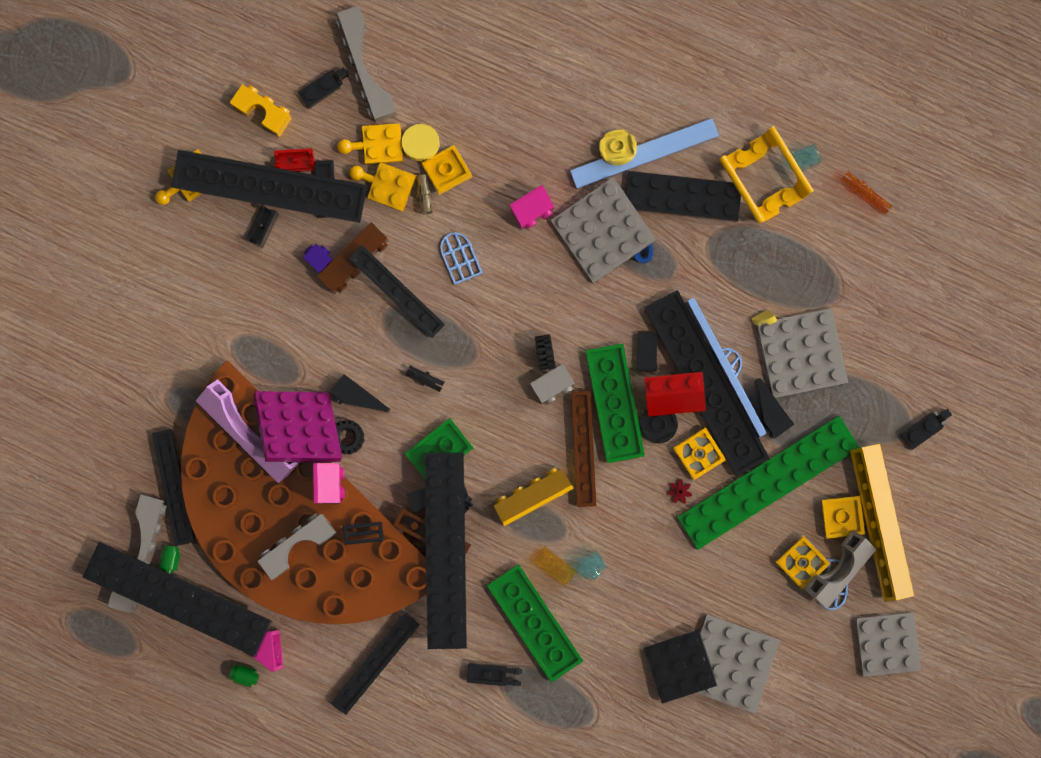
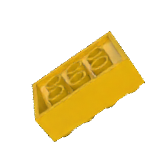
M554 468L546 473L547 477L541 480L538 477L529 482L531 486L525 489L523 486L512 491L514 495L509 498L504 495L495 500L497 504L494 505V508L503 525L510 524L574 489L563 470Z

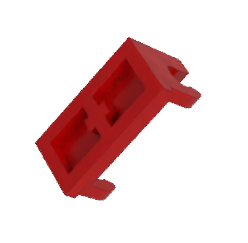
M312 148L274 150L275 168L294 172L315 171V156Z

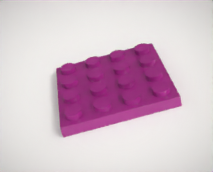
M255 391L253 397L265 462L341 461L342 454L329 392Z

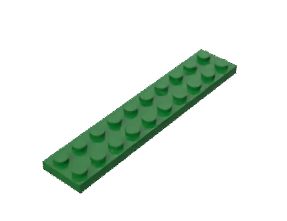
M837 416L677 518L696 549L699 550L851 454L850 450L860 447L842 418Z

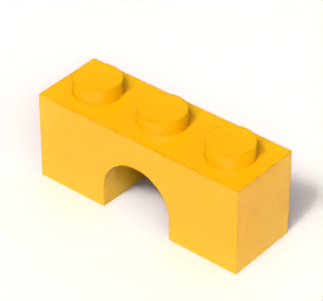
M242 84L230 101L231 106L247 117L254 109H264L266 116L261 124L264 128L280 137L292 119L289 115L290 111L281 105L280 107L273 104L274 101L268 96L264 95L262 97L258 95V90L251 85L246 87Z

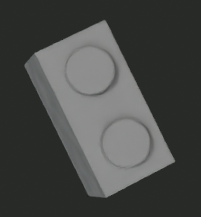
M562 364L531 382L530 386L540 403L548 405L557 400L555 396L562 393L565 395L572 391V386L575 383Z

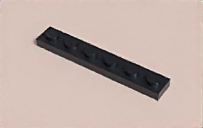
M363 245L348 258L431 338L445 325Z
M169 429L152 433L175 546L195 542V537L185 507L181 470L173 431Z
M405 612L331 703L347 715L420 626V623Z

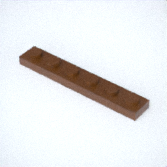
M591 391L571 392L577 507L596 506Z

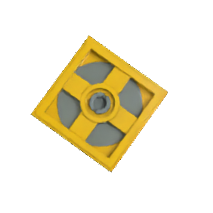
M706 427L673 448L693 481L726 460Z
M804 535L776 561L782 570L802 590H804L816 574L819 575L831 564Z

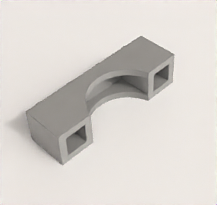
M317 513L307 520L309 522L304 527L300 525L292 531L293 535L291 537L280 539L276 543L277 547L272 551L267 549L260 554L261 559L258 560V563L271 580L276 579L290 568L288 556L296 543L303 540H311L321 545L337 533L323 514L319 516Z
M854 530L841 544L842 556L838 565L828 574H816L804 588L814 600L825 608L832 604L876 551V548L865 537Z

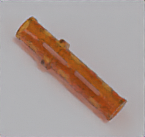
M849 170L845 175L850 180L845 176L841 178V181L854 189L853 192H858L885 215L889 210L883 205L888 209L893 207L892 204L868 187L864 180H859Z

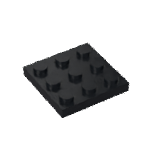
M700 630L644 647L662 704L718 686Z

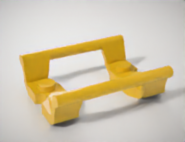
M774 126L760 137L749 143V150L743 151L738 149L728 156L724 155L719 158V161L758 224L764 223L780 213V206L790 208L814 192ZM778 146L798 180L793 188H784L765 199L761 207H758L742 184L735 169L748 167L763 158L767 150Z

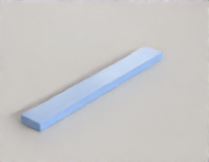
M709 119L638 145L636 155L627 164L621 166L611 165L600 159L570 170L576 189L715 139L719 137L713 119Z
M695 298L688 300L686 304L757 436L765 435L766 431Z

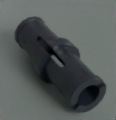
M412 365L409 366L408 370L415 374L406 372V377L420 382V385H426L438 392L442 390V387L435 383L443 386L445 381L431 376L427 371L425 373Z

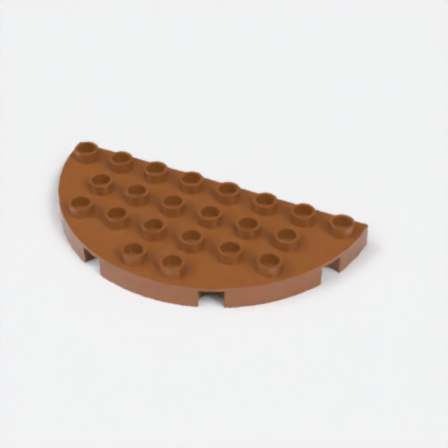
M226 360L213 375L206 387L218 379L231 392L234 404L243 421L254 433L261 437L253 397L255 391L259 390L230 361ZM196 403L186 429L182 449L181 479L185 507L192 529L202 549L223 577L242 594L275 613L296 620L320 624H349L377 619L397 612L427 594L426 556L397 527L393 526V523L346 476H344V479H341V487L345 488V499H341L342 503H314L313 463L331 462H299L294 470L278 483ZM317 513L318 516L323 514L337 533L321 545L311 540H303L296 543L288 556L290 568L276 579L271 580L258 563V560L261 559L260 554L267 549L271 551L277 547L276 543L280 539L291 537L293 535L292 531L300 525L302 527L309 523L307 520ZM382 522L384 541L344 545L343 525ZM378 526L347 529V532L378 530ZM379 534L348 537V541L379 538Z

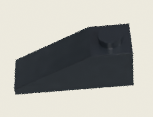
M345 374L330 391L333 394L332 399L340 405L344 402L346 405L387 413L391 410Z
M759 378L755 381L762 424L764 425L766 435L768 437L772 436L775 439L795 424L762 379Z

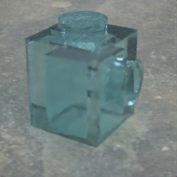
M815 144L795 151L792 154L801 171L810 169L822 162Z
M597 550L577 561L579 566L576 567L581 577L585 576L586 579L591 578L592 580L602 575L600 571L607 568Z

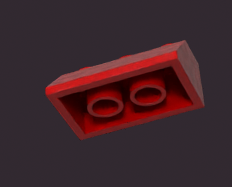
M702 372L644 378L648 417L706 411Z

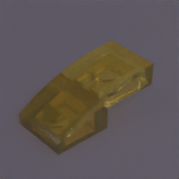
M545 546L533 560V562L565 587L577 573L575 569Z

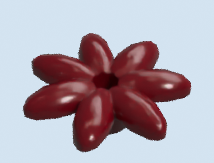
M682 479L678 481V486L670 483L673 490L667 494L674 496L673 503H676L680 498L681 502L685 504V496H692V493L687 491L691 484L683 486Z

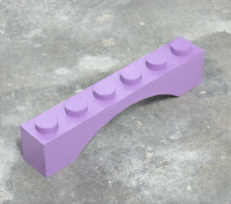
M218 379L208 385L196 400L278 483L285 479L299 464V462H265L261 437L254 433L243 421L234 404L231 392Z

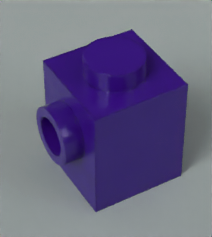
M317 244L314 246L310 245L304 251V260L319 274L333 261L329 256L331 252L323 245L321 247Z

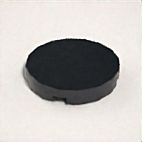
M646 410L640 418L641 433L652 443L661 444L668 442L674 437L678 428L675 414L648 417V410Z

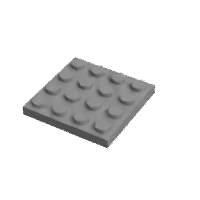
M614 177L551 220L593 283L657 241Z
M832 308L777 319L771 325L763 323L757 326L771 393L775 398L848 383Z
M706 614L700 633L718 686L697 692V694L756 714L780 640Z

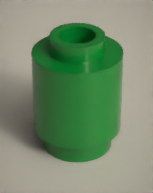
M164 545V549L161 550L158 568L169 574H173V571H178L179 548Z
M241 664L238 666L233 665L229 680H233V683L249 688L252 685H256L259 679L257 669Z

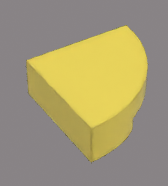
M767 309L753 317L752 321L755 325L758 324L760 326L763 323L771 325L777 319Z

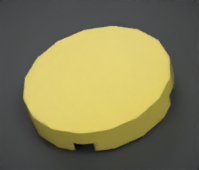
M416 124L409 127L402 137V148L405 154L415 161L432 158L440 147L439 136L436 130L426 124Z
M612 130L607 132L605 137L600 140L599 152L606 163L621 166L629 163L637 153V143L634 136L627 133V131Z

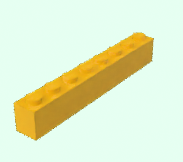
M880 444L850 450L870 542L876 548L873 556L884 602L896 601L914 596Z

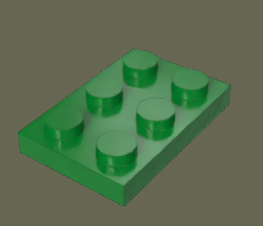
M449 418L407 451L405 455L425 479V453L464 452L465 456L474 448Z

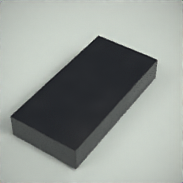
M638 332L637 371L656 372L658 333Z

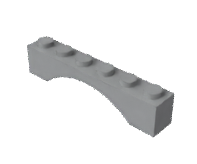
M359 5L338 12L339 19H336L339 31H344L345 36L342 39L345 48H350L351 54L348 57L351 65H356L357 72H354L357 82H362L364 89L360 91L364 101L368 100L370 107L367 108L370 119L374 118L377 123L397 116L390 93L380 88L372 80L364 67L362 41L366 25Z
M141 494L135 512L141 531V546L137 559L151 565L149 558L155 552L157 543L154 541L156 535H159L161 532L162 524H160L161 517H164L167 512V505H165V500ZM112 591L107 607L133 613L134 610L138 609L139 603Z

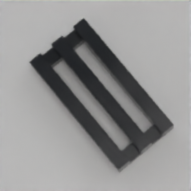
M382 522L343 525L344 545L384 541ZM378 526V530L347 532V529ZM379 534V538L348 541V537Z

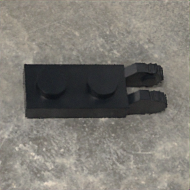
M469 663L467 683L521 686V681L506 680V674L513 673L519 675L522 674V669Z

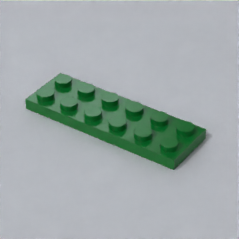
M624 344L586 350L607 464L645 457Z
M519 564L487 585L551 683L583 662V659Z

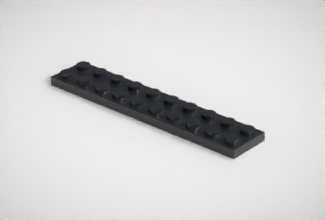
M178 150L171 188L356 223H361L367 185L183 150Z
M676 290L644 307L647 316L679 374L703 373L706 411H701L700 413L735 477L769 459L770 457L679 291Z
M464 452L425 453L427 649H467Z
M98 542L82 576L93 583L254 657H257L272 623V620L102 542Z

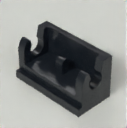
M262 205L245 241L263 248L279 216L278 212Z

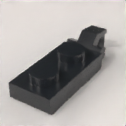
M344 67L337 72L332 70L300 90L298 94L308 109L339 90L340 86L343 85L342 80L349 75Z
M945 409L940 414L936 410L901 433L900 436L910 450H913L947 425L944 421L952 416L949 409Z

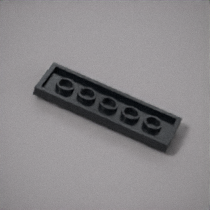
M634 171L628 172L626 196L637 211L738 222L741 195L732 182Z

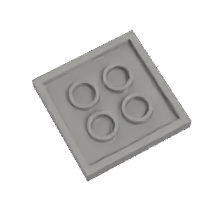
M914 612L855 618L863 677L921 671Z

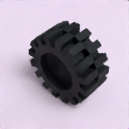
M550 334L535 336L540 371L555 368Z
M351 420L339 421L336 424L341 454L350 455L358 452L365 441L362 427ZM344 430H351L354 433V441L349 445H345L340 441V434Z

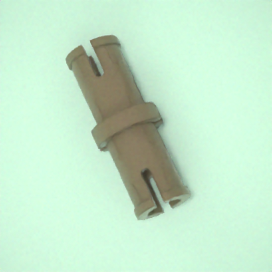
M428 175L416 176L418 186L417 198L420 201L421 214L433 213L431 205L432 192L429 189Z

